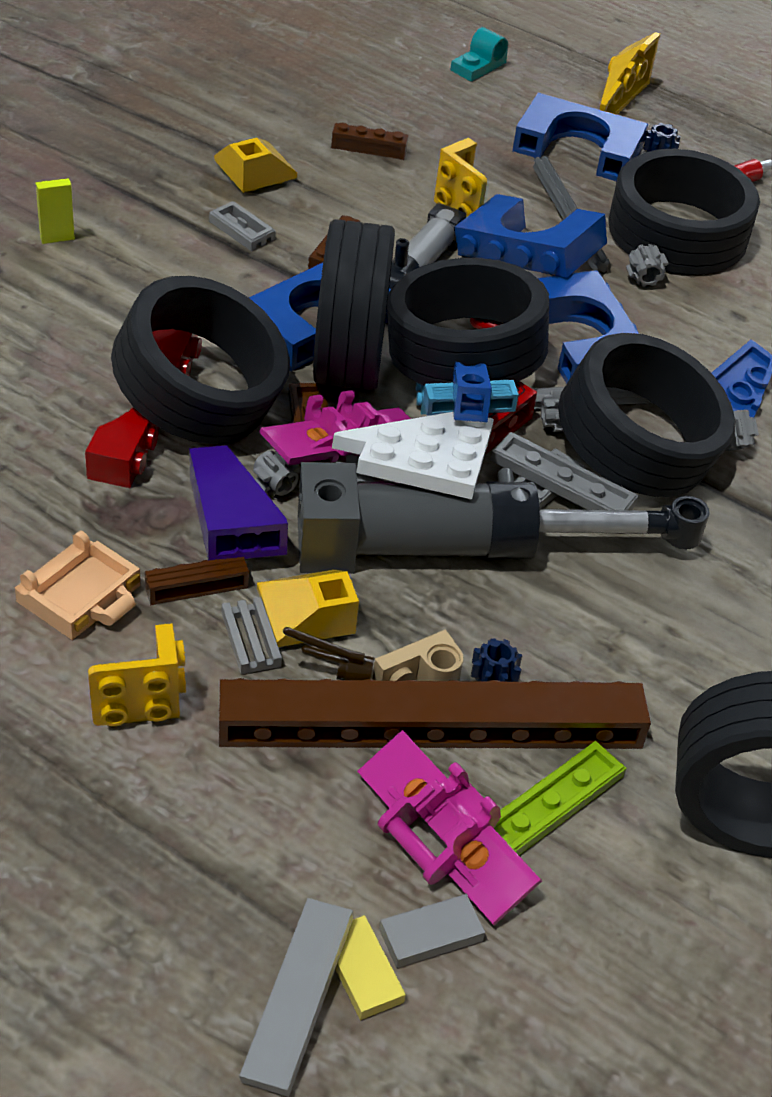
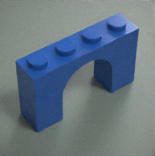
M537 93L516 126L512 151L534 158H541L548 145L555 139L562 137L584 138L602 148L596 176L617 182L621 168L630 159L640 155L648 123Z
M496 194L455 226L457 249L460 256L499 260L517 265L526 270L564 278L569 277L607 244L606 217L604 213L576 209L561 223L552 228L537 232H521L526 228L523 199Z
M323 263L249 297L267 313L278 327L287 344L291 372L314 360L316 328L296 312L309 307H318Z
M597 270L572 273L567 278L560 276L538 278L545 285L549 293V324L578 322L589 325L603 334L595 338L563 342L557 369L566 384L594 342L607 335L617 333L639 334L636 325L631 322L622 304L617 301L611 292L609 284L603 280Z

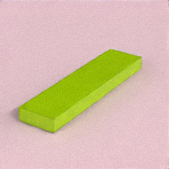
M595 741L500 810L501 818L494 829L520 856L621 780L627 768Z

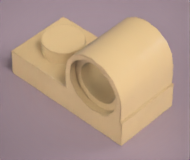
M445 629L375 658L372 680L460 681L463 654Z

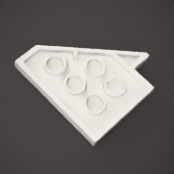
M453 412L339 431L334 433L332 448L360 455L356 473L472 499L494 419L488 417V422L454 420Z

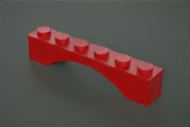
M173 329L152 332L159 349L166 358L182 373L190 376L193 358L198 359L201 353L202 338H198V335ZM134 407L115 420L99 426L85 451L87 479L131 488L136 475H142L144 472L148 451L154 450L156 447L159 427L152 424Z

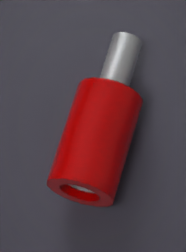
M751 159L734 166L754 182L762 178L763 172L772 169V160L768 159L760 162L757 159Z

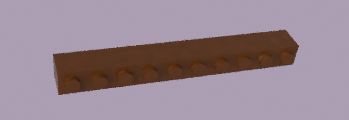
M220 679L219 747L383 748L403 730L419 748L585 749L597 741L605 749H643L651 725L643 683H625L621 681L606 683L582 681L501 682L498 680L485 682L458 680L376 681L372 679Z

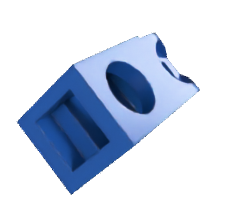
M455 362L453 372L454 420L488 422L492 387L486 364L465 366L460 362Z

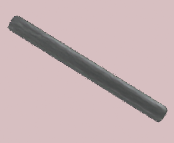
M547 156L536 157L533 168L564 220L578 207ZM602 248L587 260L593 271L597 270L598 272L602 271L605 273L608 270L607 266L610 261Z

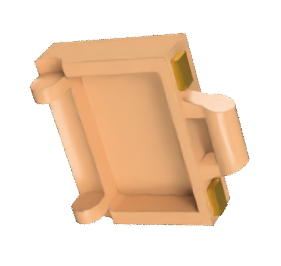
M80 530L73 535V543L36 572L33 573L27 570L21 574V583L15 587L16 602L69 639L74 640L96 621H100L108 626L113 625L135 607V600L131 593L141 585L140 568L101 542L90 541L88 535Z

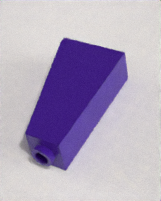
M227 445L189 448L190 482L208 560L237 557L248 559L287 555V518Z

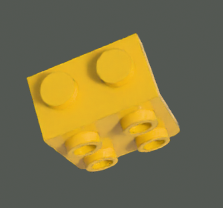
M469 137L441 149L434 194L435 203L439 202L467 213L466 217L484 204L487 187L486 177L473 167L477 143Z
M173 623L155 625L157 659L93 665L88 669L92 718L95 725L119 726L124 723L159 722L166 719L180 718L179 694L186 693L184 667H178L185 666V651L183 640L175 641Z

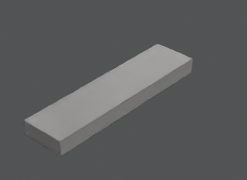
M512 432L492 451L490 461L504 468L511 469L514 473L587 510H632L637 504L639 495Z
M307 898L239 1075L241 1083L287 1097L290 1096L354 919L353 910Z

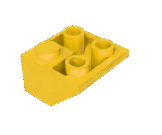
M257 137L229 144L214 156L216 163L242 192L255 191L258 188L281 184L285 181L296 179L298 175L293 167L268 141Z
M328 570L257 582V591L262 598L278 647L303 643L283 633L285 627L302 631L320 639L356 633L359 599L348 571Z

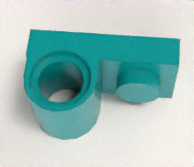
M485 27L479 28L471 40L470 51L452 60L450 71L470 82L506 64L508 40Z

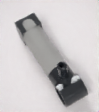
M438 202L428 213L427 224L410 241L404 238L398 239L396 241L395 256L392 259L389 288L392 289L394 284L409 272L423 265L434 263L447 248L453 250L457 246L455 226L466 218L467 213Z

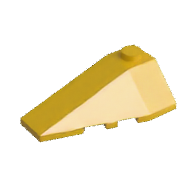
M654 32L624 48L617 56L612 57L608 65L609 75L599 110L617 115L649 84L660 33Z

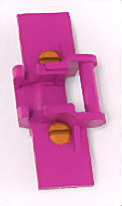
M350 390L341 392L336 409L334 407H325L321 411L322 395L310 396L306 405L305 421L263 427L260 429V433L289 466L301 464V462H314L329 459L330 462H337L339 455L348 456L353 453L332 448L335 432L411 418L399 407L375 410L368 402L354 403L352 407L355 394Z
M402 730L357 771L389 807L379 819L378 827L384 833L390 832L424 871L423 878L428 884L433 885L449 874L495 926L537 887L542 880L494 829L501 818L499 806L489 796L483 798L469 783L467 772L457 762L450 765L448 770L451 774L447 779ZM419 817H422L447 845V848L437 858L409 827Z

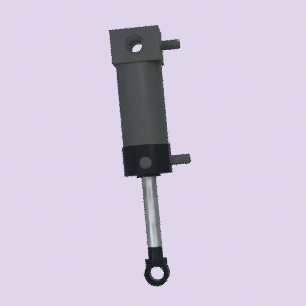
M301 462L297 516L300 573L341 570L348 571V574H354L356 556L485 557L486 559H533L537 551L539 532L661 534L662 539L672 546L687 550L693 549L700 544L710 511L705 502L693 496H680L673 501L672 505H664L661 511L540 509L536 485L533 482H514L513 471L509 468H503L498 472L499 482L487 481L486 483H476L473 497L468 499L398 482L357 481L356 463Z

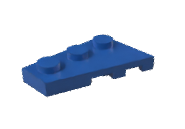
M752 339L711 372L726 392L733 411L748 410L750 417H755L772 375V354Z

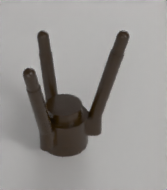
M290 627L283 629L285 635L311 645L302 646L301 650L303 653L339 664L336 680L371 679L375 657L365 656V653L345 649Z

